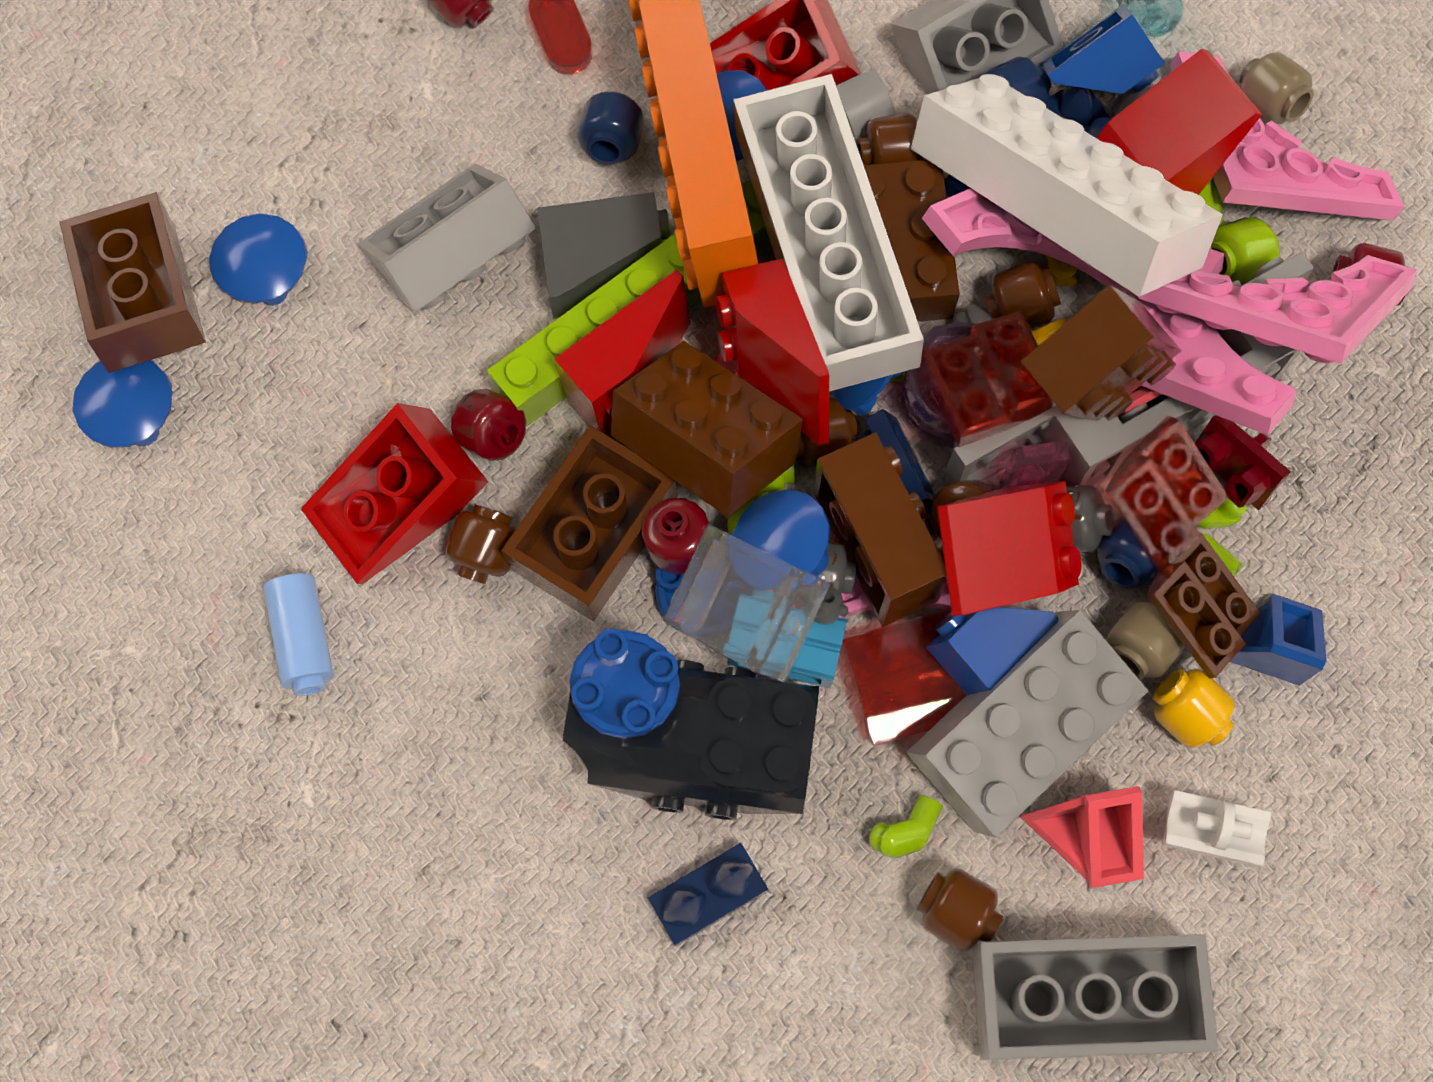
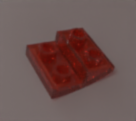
M1021 311L974 324L969 337L922 350L920 365L958 447L1011 429L1056 406L1050 396L1021 363L1027 355L1038 347Z
M1171 416L1164 418L1133 449L1120 465L1105 490L1156 568L1162 571L1202 537L1196 526L1229 498L1180 420Z
M942 611L843 637L842 645L852 685L857 691L869 742L873 746L929 731L967 696L926 648L939 635L935 627L945 617Z

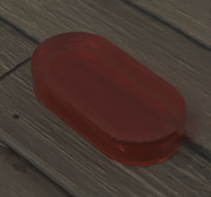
M530 0L528 4L530 21L551 68L567 75L576 74L586 69L593 57L592 42L575 1Z

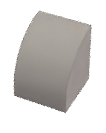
M875 68L836 85L858 148L857 140L858 138L866 137V127L872 119L896 114L893 103Z

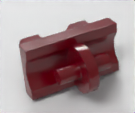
M1214 415L1191 447V452L1187 457V462L1200 474L1214 471L1226 481L1227 484L1224 486L1226 497L1239 508L1252 504L1257 510H1260L1270 501L1276 489L1291 473L1287 467L1266 450L1272 438L1263 433H1259L1256 437L1252 438L1233 421Z

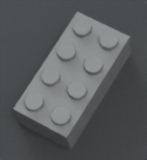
M1081 610L1055 612L1054 614L1059 620L991 690L964 697L906 752L976 833L994 838L1001 834L1148 692L1146 687Z
M1206 934L980 942L972 948L980 1060L1219 1051Z

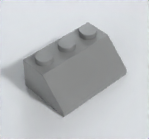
M930 0L891 23L906 67L927 94L946 89L950 85H958L980 78L990 69L1019 56L1029 58L1038 65L1064 47L1049 0Z
M474 163L357 244L399 299L413 311L417 312L419 309L425 310L439 304L446 297L445 291L458 282H466L479 276L486 269V263L498 254H507L519 248L525 242V236L536 229L508 180Z

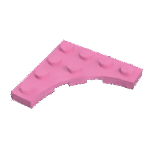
M1178 51L1169 65L1171 72L1195 53ZM1213 56L1227 72L1221 58ZM1260 118L1213 176L1222 202L1236 205L1243 204L1393 221L1405 207L1389 172L1354 165L1332 157L1327 164L1319 160L1312 153L1300 149L1299 146L1302 141L1282 129L1272 120L1264 126Z
M972 188L930 205L922 217V220L953 256L970 250L992 247L1028 250L1068 263L1095 278L1106 287L1111 285L1123 293L1128 291L1122 285Z
M1210 249L1203 268L1198 271L1219 274L1223 266L1224 253ZM1129 290L1125 293L1141 302L1182 350L1172 359L1176 366L1168 375L1154 385L1150 386L1145 381L1141 386L1266 435L1272 432L1294 404L1296 388L1266 375L1246 362L1229 347L1216 328L1208 326L1203 319L1185 313L1173 314L1161 311L1154 303L1139 299L1137 295Z
M1367 255L1349 267L1332 272L1330 281H1316L1308 286L1309 281L1303 277L1266 279L1265 284L1248 283L1241 287L1233 286L1228 275L1197 270L1143 296H1138V298L1154 303L1159 310L1167 313H1185L1203 319L1208 326L1216 329H1234L1252 335L1255 340L1268 346L1283 345L1305 352L1308 358L1317 362L1342 364L1412 289L1417 269Z

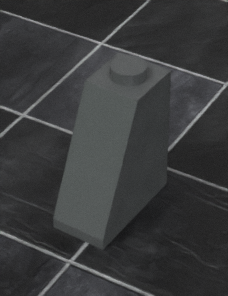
M655 192L537 208L548 297L553 318L565 314L662 243L661 240L670 237L667 209L657 210Z

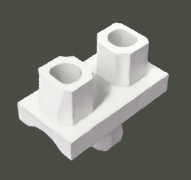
M1174 790L1170 792L1162 845L1260 868L1264 866L1265 840L1270 824L1271 812Z

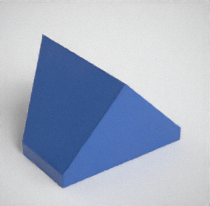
M1272 593L1268 602L1258 608L1260 615L1241 635L1246 644L1230 661L1231 663L1300 686L1319 673L1327 661L1322 610Z

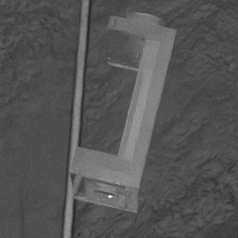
M708 524L682 581L672 596L671 604L663 621L753 672L785 682L831 582L800 569L734 536L732 533Z

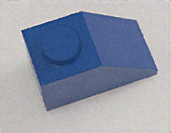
M996 607L959 616H952L951 612L937 624L935 630L939 635L926 648L966 695L989 691L1059 619L1052 611Z

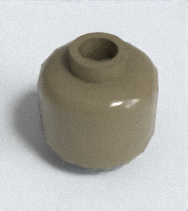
M1280 52L1269 53L1260 59L1255 58L1245 66L1239 78L1240 88L1263 114L1260 118L1267 123L1271 120L1277 125L1283 124L1286 121L1289 123L1294 122L1308 109L1314 96V90L1311 89L1312 75L1305 68Z
M1139 601L1130 605L1111 628L1107 636L1109 645L1139 680L1144 677L1153 679L1163 676L1185 648L1154 604L1147 601Z

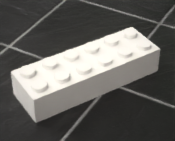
M832 74L733 99L736 136L776 260H784L829 372V392L919 368L924 339Z
M985 74L980 78L958 85H950L946 89L924 95L911 146L913 151L1135 295L1143 296L1203 268L1223 214L1206 205L1205 200L1198 194L1181 190L1166 181L1163 174L1158 170L1141 166L1123 155L1122 149L1118 146L1098 140L1085 132L1084 127L1078 122L1063 119L1048 110L1045 103L1041 100L1025 96L1010 87L1008 81L1000 76Z

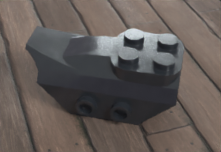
M677 660L680 688L674 709L660 726L645 735L628 738L601 734L584 722L572 703L570 690L563 742L570 746L585 764L588 770L587 784L643 800H651V808L659 811L683 813L684 805L705 808V816L720 820H737V813L803 814L814 739L819 686L756 678L757 673L755 671L740 667L725 668V674L704 671V665L701 663Z

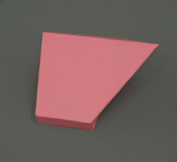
M1139 786L1085 795L1019 816L1089 882L1091 888L1144 879L1142 791Z

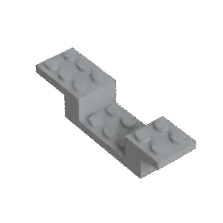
M1303 252L1286 261L1281 257H1277L1263 265L1255 273L1256 278L1246 284H1265L1266 279L1303 277L1307 279L1314 267ZM1239 280L1232 282L1233 286H1243ZM1217 329L1223 340L1242 359L1276 380H1279L1301 352L1283 345L1268 346L1255 340L1254 336L1234 329ZM1044 391L1042 393L1043 398L1027 407L1024 402H1021L1006 410L998 418L1000 423L983 432L980 427H977L958 438L954 443L956 448H954L951 458L948 460L949 464L942 483L946 486L956 481H985L1038 450L1058 481H1066V485H1090L1094 487L1210 420L1215 414L1163 395L1165 400L1152 408H1149L1145 403L1130 410L1120 420L1118 417H1115L1108 421L1105 417H1102L1099 421L1064 414Z

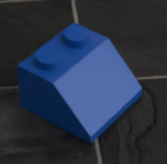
M1124 4L1043 62L1046 73L1054 84L1120 94L1125 93L1130 88L1134 93L1144 89L1159 77L1157 69L1165 64L1133 14Z

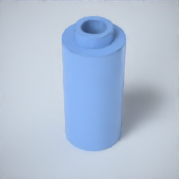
M296 573L271 579L263 585V592L281 687L293 689V694L296 696L319 693L325 689V683L334 677L315 577L311 574Z

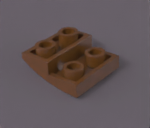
M1201 532L1188 535L1179 544L1159 570L1147 595L1209 679L1216 678L1246 643L1241 638V635L1260 615V611Z

